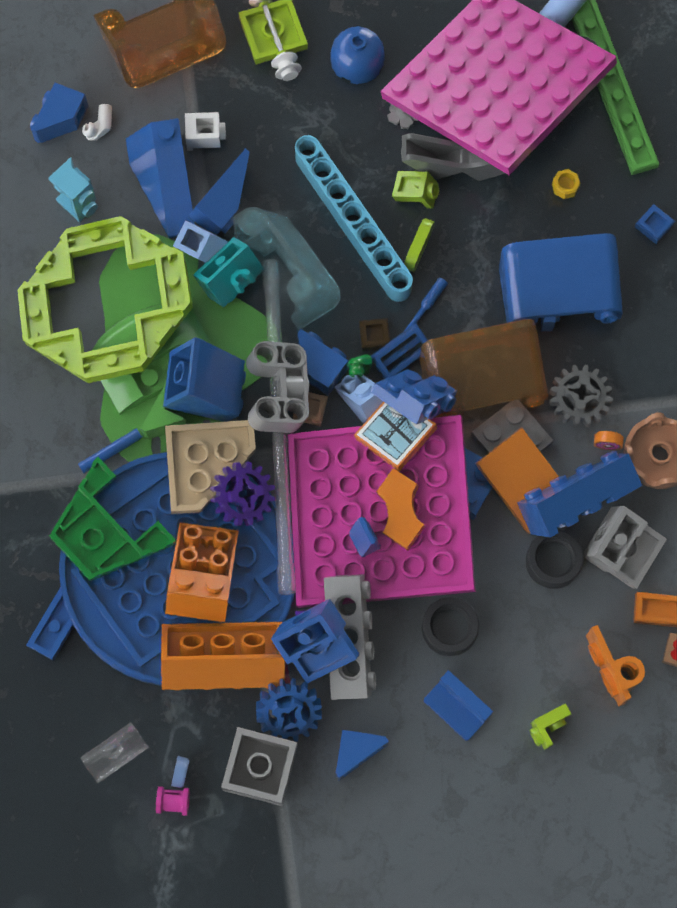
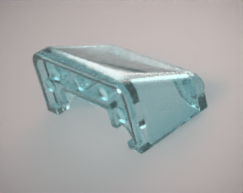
M257 207L246 208L233 216L236 239L247 244L251 250L259 251L263 257L275 250L294 275L288 283V294L295 304V312L291 315V320L299 330L338 305L340 301V288L290 219L284 215Z

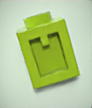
M398 171L392 193L395 201L422 202L426 208H433L435 199L439 195V186L428 171Z
M566 703L530 723L532 729L529 731L537 746L542 744L544 750L553 746V742L546 729L549 728L553 732L567 724L565 719L571 715V712Z

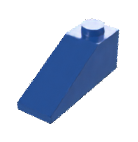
M246 148L189 214V217L199 226L215 235L220 231L225 234L236 222L232 216L239 208L250 153Z

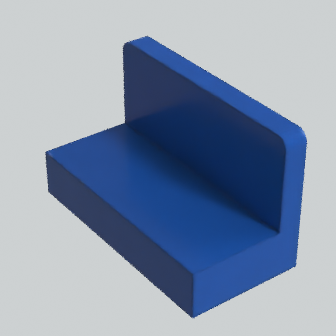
M449 670L424 698V703L465 741H468L493 713L482 700Z

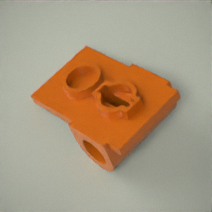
M598 625L593 626L586 634L589 642L588 649L596 666L601 668L600 674L611 697H614L620 707L632 698L629 692L643 680L645 668L643 663L633 656H625L614 661ZM621 671L627 672L630 676V680L625 679L622 676Z

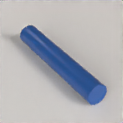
M136 428L81 461L78 465L82 472L86 473L90 470L93 461L97 457L104 462L140 440L142 436Z

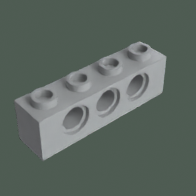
M365 574L325 577V601L331 599L346 622L343 629H353L358 635L357 643L354 646L359 652L356 661L360 666L358 674H351L347 670L346 665L330 672L331 700L368 698L372 695V690H376V674L371 672L370 660H374L373 641L369 642L368 629H372V613L367 611L366 599H370L371 596L370 582L365 581ZM345 598H350L355 602L356 610L353 614H348L343 610L342 603Z

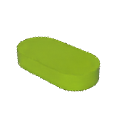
M427 218L422 220L404 262L407 269L415 272L434 228L435 222Z

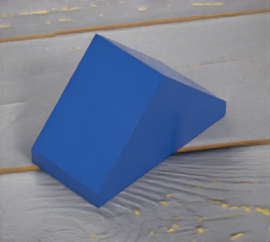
M342 730L336 768L337 779L340 781L385 748L389 743L388 739L380 735Z

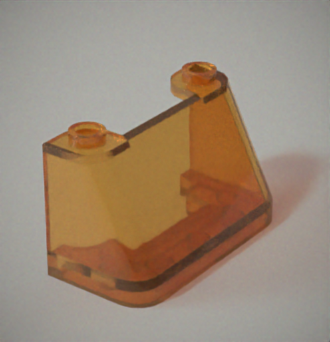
M174 0L126 22L120 11L116 9H107L93 15L97 27L124 80L132 88L144 87L222 52L226 45V36L217 6L213 0Z
M524 319L431 339L421 346L419 361L424 380L435 375L446 380L449 386L457 390L455 395L456 402L452 409L434 418L463 416L465 411L519 399L521 403L527 404L528 407H535L543 404L544 400H547L549 396L535 322L532 319Z

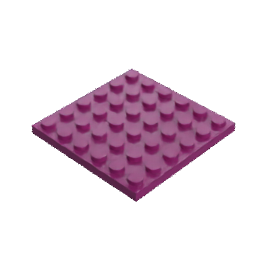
M472 0L381 90L382 99L510 175L617 64V57L516 0Z
M461 415L431 419V421L436 423L437 430L400 471V473L419 486L414 497V511L417 518L425 525L424 530L409 551L382 533L388 521V509L385 501L376 491L393 467L355 439L354 434L361 426L288 434L296 606L298 608L314 607L324 602V578L339 575L365 574V581L370 582L371 589L370 599H366V602L476 592L463 418ZM360 517H365L370 523L381 545V549L366 557L359 555L349 534L351 528ZM345 598L342 604L355 602L350 598Z

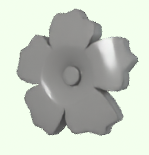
M390 103L389 111L391 113L387 115L389 122L394 125L400 123L401 129H409L413 125V121H418Z

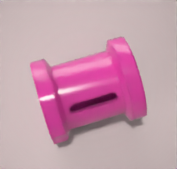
M159 786L156 797V813L161 814L163 811L181 812L183 816H187L190 788L167 790Z

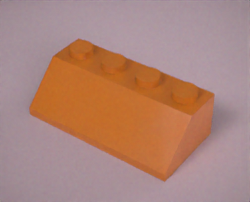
M282 622L162 624V690L268 688L270 683L276 687L279 686L280 679L283 678L285 681V660L271 638Z

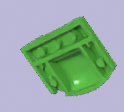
M162 304L141 309L123 318L98 339L92 350L138 340L134 315L162 309ZM192 309L145 371L101 380L120 415L160 394L166 383L169 353L171 350L195 337L212 344Z

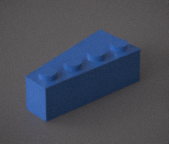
M616 450L602 455L600 457L601 462L593 466L591 463H587L576 468V474L568 478L566 475L551 480L549 482L551 486L542 491L540 488H536L525 493V499L517 502L530 534L552 537L559 533L557 528L569 527L579 522L577 515L593 514L602 509V501L605 500L606 503L614 502L643 486L629 453H617Z

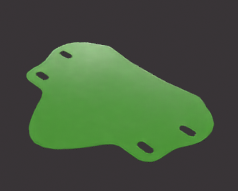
M153 234L161 239L163 243L173 248L175 241L158 234ZM125 246L117 248L107 262L99 280L105 317V332L132 313L150 306L162 304L156 264L130 270L127 265ZM183 252L186 258L193 304L192 311L212 345L245 361L244 371L246 372V380L242 386V390H244L260 378V376L253 375L247 369V357L259 342H282L280 333L270 319L238 298H235L225 307L211 300L193 276L198 270V259ZM257 355L261 362L267 363L265 357ZM104 388L100 421L110 442L113 443L137 428L142 438L120 451L119 454L128 462L152 455V439L143 437L140 428L159 394L120 415ZM171 410L172 413L183 417L187 424L203 423L204 420H209L211 423L223 422ZM166 434L158 436L161 440L160 453L167 452Z

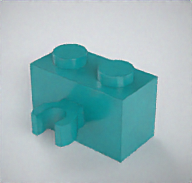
M233 237L198 269L193 276L211 300L225 307L236 298L238 293H243L245 291L244 288L248 284L254 283L264 268L250 247Z

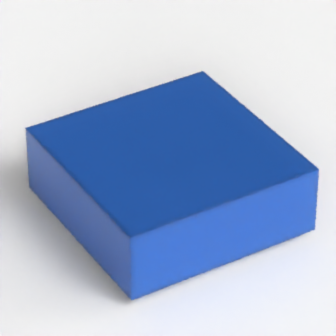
M653 204L637 221L635 228L657 244L672 228L675 221Z

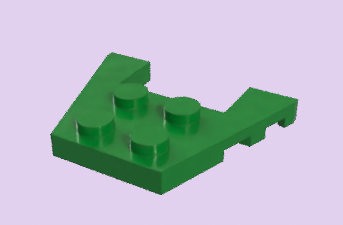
M99 457L93 461L71 502L68 503L49 535L50 539L89 581L107 575L171 547L176 543V539L159 521L134 541L96 501L95 497L116 479V475Z

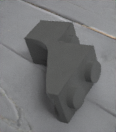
M414 133L402 135V162L418 171H428L435 180L461 172L477 181L505 174L453 141Z

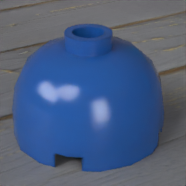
M360 26L350 27L340 32L334 39L330 52L332 69L338 77L350 80V83L353 84L367 83L375 79L379 75L385 61L383 42L376 33Z

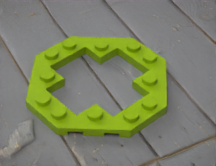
M122 216L67 228L59 237L61 241L53 251H48L35 267L37 271L28 282L24 281L17 290L23 341L27 346L86 383L145 371L193 308L186 258L183 252L175 247L172 248L166 245L161 239L146 230L135 227ZM125 246L127 265L130 270L156 264L162 309L134 315L138 340L84 352L82 332L79 328L53 333L48 289L76 283L73 258Z

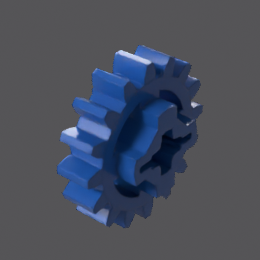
M282 678L279 680V686L277 687L272 683L268 684L269 693L265 691L260 692V701H256L257 723H261V730L263 732L270 730L271 736L277 737L281 735L283 739H288V736H292L294 741L297 742L299 734L309 737V728H318L317 720L322 719L321 699L317 698L315 688L308 690V684L305 681L299 686L296 685V678H292L290 684H286ZM304 701L307 703L309 711H307L306 706L303 705ZM269 709L272 710V715L275 716L274 719L270 716Z

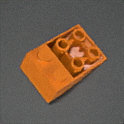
M180 522L167 590L165 614L225 622L238 530Z

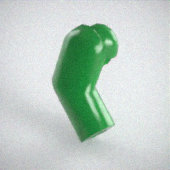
M364 354L351 358L347 364L349 375L351 377H355V375L361 377L369 374L372 370L371 356Z

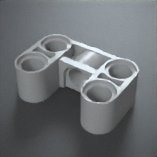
M259 342L247 357L246 366L249 372L255 376L273 377V381H276L277 397L266 396L258 399L248 413V422L252 428L258 431L295 432L309 416V380L307 377L306 351L299 344ZM257 355L265 357L267 363L261 362ZM285 357L293 359L295 365L288 363ZM259 410L266 411L269 418L261 416ZM287 411L296 414L298 420L290 418Z

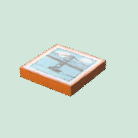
M383 401L354 434V437L400 472L438 427L436 423L429 419L416 425Z

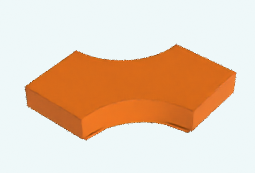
M393 468L376 491L385 501L388 509V521L382 533L409 551L425 528V525L417 518L414 511V497L419 486Z

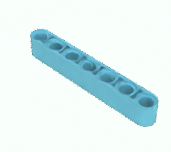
M311 135L300 137L295 144L297 165L388 297L396 302L405 301L410 297L412 291L413 277L320 142ZM305 150H311L314 152L312 155L302 154V152ZM325 171L329 175L327 177H319L316 174ZM335 193L344 195L342 199H334L331 196ZM350 215H356L360 219L357 221H349L347 217ZM372 237L375 242L366 244L362 239ZM380 259H387L391 262V264L388 266H381L377 263V261ZM396 281H401L406 284V287L397 289L392 284Z

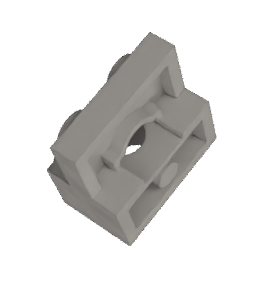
M615 506L610 508L583 552V557L602 571L611 573L631 588L637 589L667 539L649 527L647 521L627 507Z

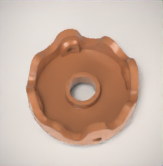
M663 413L651 414L631 429L625 440L623 453H629L643 485L654 489L672 488L677 486V420L667 418ZM655 447L664 448L668 454L667 459H656L652 454V449Z

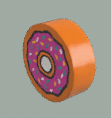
M599 431L594 436V446L599 449L620 450L623 448L624 437L620 433Z

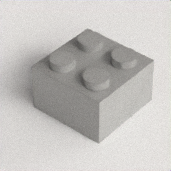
M237 727L221 787L222 790L283 806L298 748L297 742Z

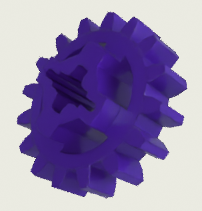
M235 462L232 465L233 470L229 466L223 467L224 476L215 475L214 477L219 483L218 486L210 487V490L216 492L217 495L210 499L211 502H218L219 507L215 510L216 514L224 512L223 521L229 522L234 518L235 526H241L243 520L246 526L253 525V518L256 521H262L264 518L261 512H271V508L267 503L275 501V497L269 495V491L275 489V485H267L266 482L271 476L269 474L262 476L260 474L262 471L261 466H256L252 470V462H245L243 467L240 462ZM248 476L252 477L258 485H255L254 483L249 481ZM231 480V486L229 487L228 491L225 492L226 486L228 482ZM246 490L247 496L240 498L238 492ZM260 496V500H259L257 506L255 507V504H254V503L256 502L257 498ZM229 502L236 506L237 512L228 505Z

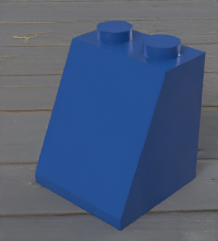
M195 337L169 353L163 407L223 422H228L238 417L243 408L241 393L242 386L246 380V372L244 371L245 361L200 338Z

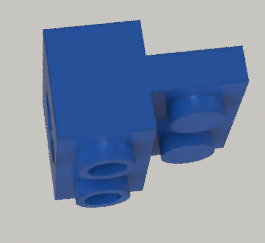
M331 599L281 623L271 638L287 664L293 662L306 683L356 660L359 656V652L343 629L346 622Z

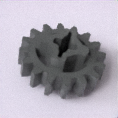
M573 365L571 373L563 369L560 374L561 378H554L553 384L556 387H551L549 394L555 397L550 399L549 404L550 406H557L554 412L555 416L564 415V424L570 419L573 420L575 428H577L579 422H583L587 428L590 426L591 419L599 423L601 420L600 414L607 415L609 411L607 405H611L613 398L607 395L611 393L612 387L604 386L608 379L606 376L602 378L597 377L599 369L596 368L591 373L588 372V365H584L582 371H579L578 367ZM578 380L573 385L567 384L570 381ZM578 392L583 393L584 400L579 399ZM597 406L594 410L584 413V410Z

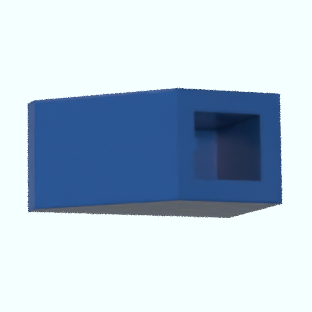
M54 83L51 91L48 90L42 100V108L39 114L33 116L30 124L35 141L42 143L77 130L89 107L86 95L61 84Z
M300 329L298 332V344L306 351L309 384L329 396L348 370L347 357L338 348L333 347L331 349L323 344V340L314 332L310 331L307 333Z

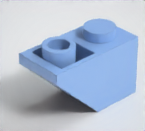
M185 220L173 247L206 263L228 241Z
M347 375L334 388L364 424L383 401L371 393L375 385L373 381L364 375L361 377L359 375H355V377Z

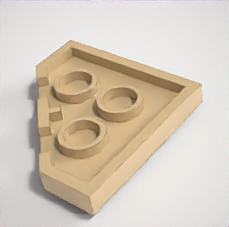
M248 420L165 426L171 514L202 512L211 502L210 499L216 496V492L210 490V487L218 486L219 484L214 479L215 475L224 476L223 467L229 466L233 470V463L240 462L241 466H243L256 450L255 433Z

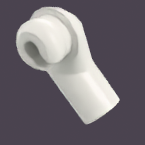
M109 104L99 105L98 120L94 123H86L83 126L82 133L88 140H98L111 130L112 106Z

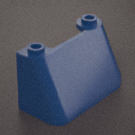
M604 233L511 243L503 247L499 263V275L508 330H516L518 332L529 331L538 322V318L594 313L595 319L601 320L602 323H612L621 319L623 311L616 237L613 234Z

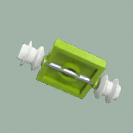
M249 0V4L255 8L239 12V19L255 64L273 60L271 62L272 67L278 69L275 73L276 78L283 79L284 81L295 79L302 69L300 64L295 63L298 59L296 52L308 49V43L292 0H279L270 3L272 0Z

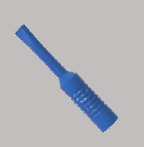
M439 277L426 297L422 300L420 310L405 330L413 324H417L424 312L431 309L439 295L448 285L443 278Z

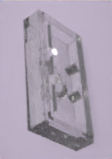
M130 722L80 757V759L97 783H99L149 747Z

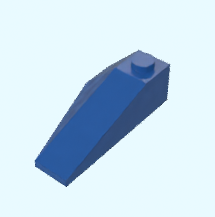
M178 118L150 122L126 138L129 165L150 201L168 238H176L185 220L195 224V221L189 217L193 208Z

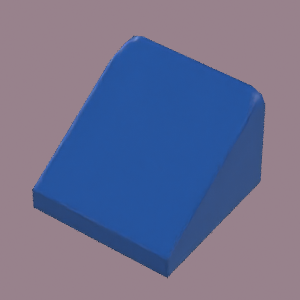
M358 518L349 534L359 555L366 557L381 549V545L366 518Z

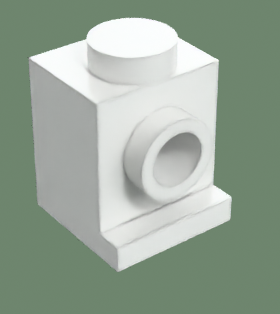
M219 112L185 113L187 151H193V148H220V140L226 139L225 123H220Z

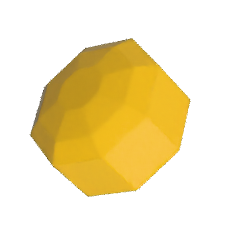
M569 169L558 171L552 181L554 194L563 199L574 197L581 184L578 174Z

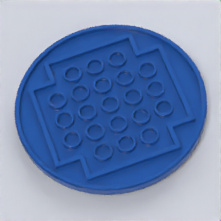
M167 452L138 458L112 471L116 475V479L100 492L95 499L134 541L157 521L176 540L180 522L238 530L225 622L165 614L167 590L176 543L171 547L93 581H89L62 551L60 552L59 580L61 593L68 615L80 637L100 659L115 670L142 682L162 686V624L283 623L289 614L295 595L293 533L276 499L267 503L271 508V512H261L264 519L256 521L253 518V525L249 526L245 525L244 520L241 526H235L234 518L229 522L223 521L225 513L216 514L215 512L217 507H219L218 502H210L202 512L171 514ZM248 476L249 481H251L255 485H258L252 477ZM231 480L228 482L225 492H227L229 487L231 486ZM242 490L238 492L239 497L247 496V491ZM260 496L257 498L256 502L254 503V504H255V507L257 506V504H258V502H259V500H260ZM229 502L228 505L237 512L236 506Z

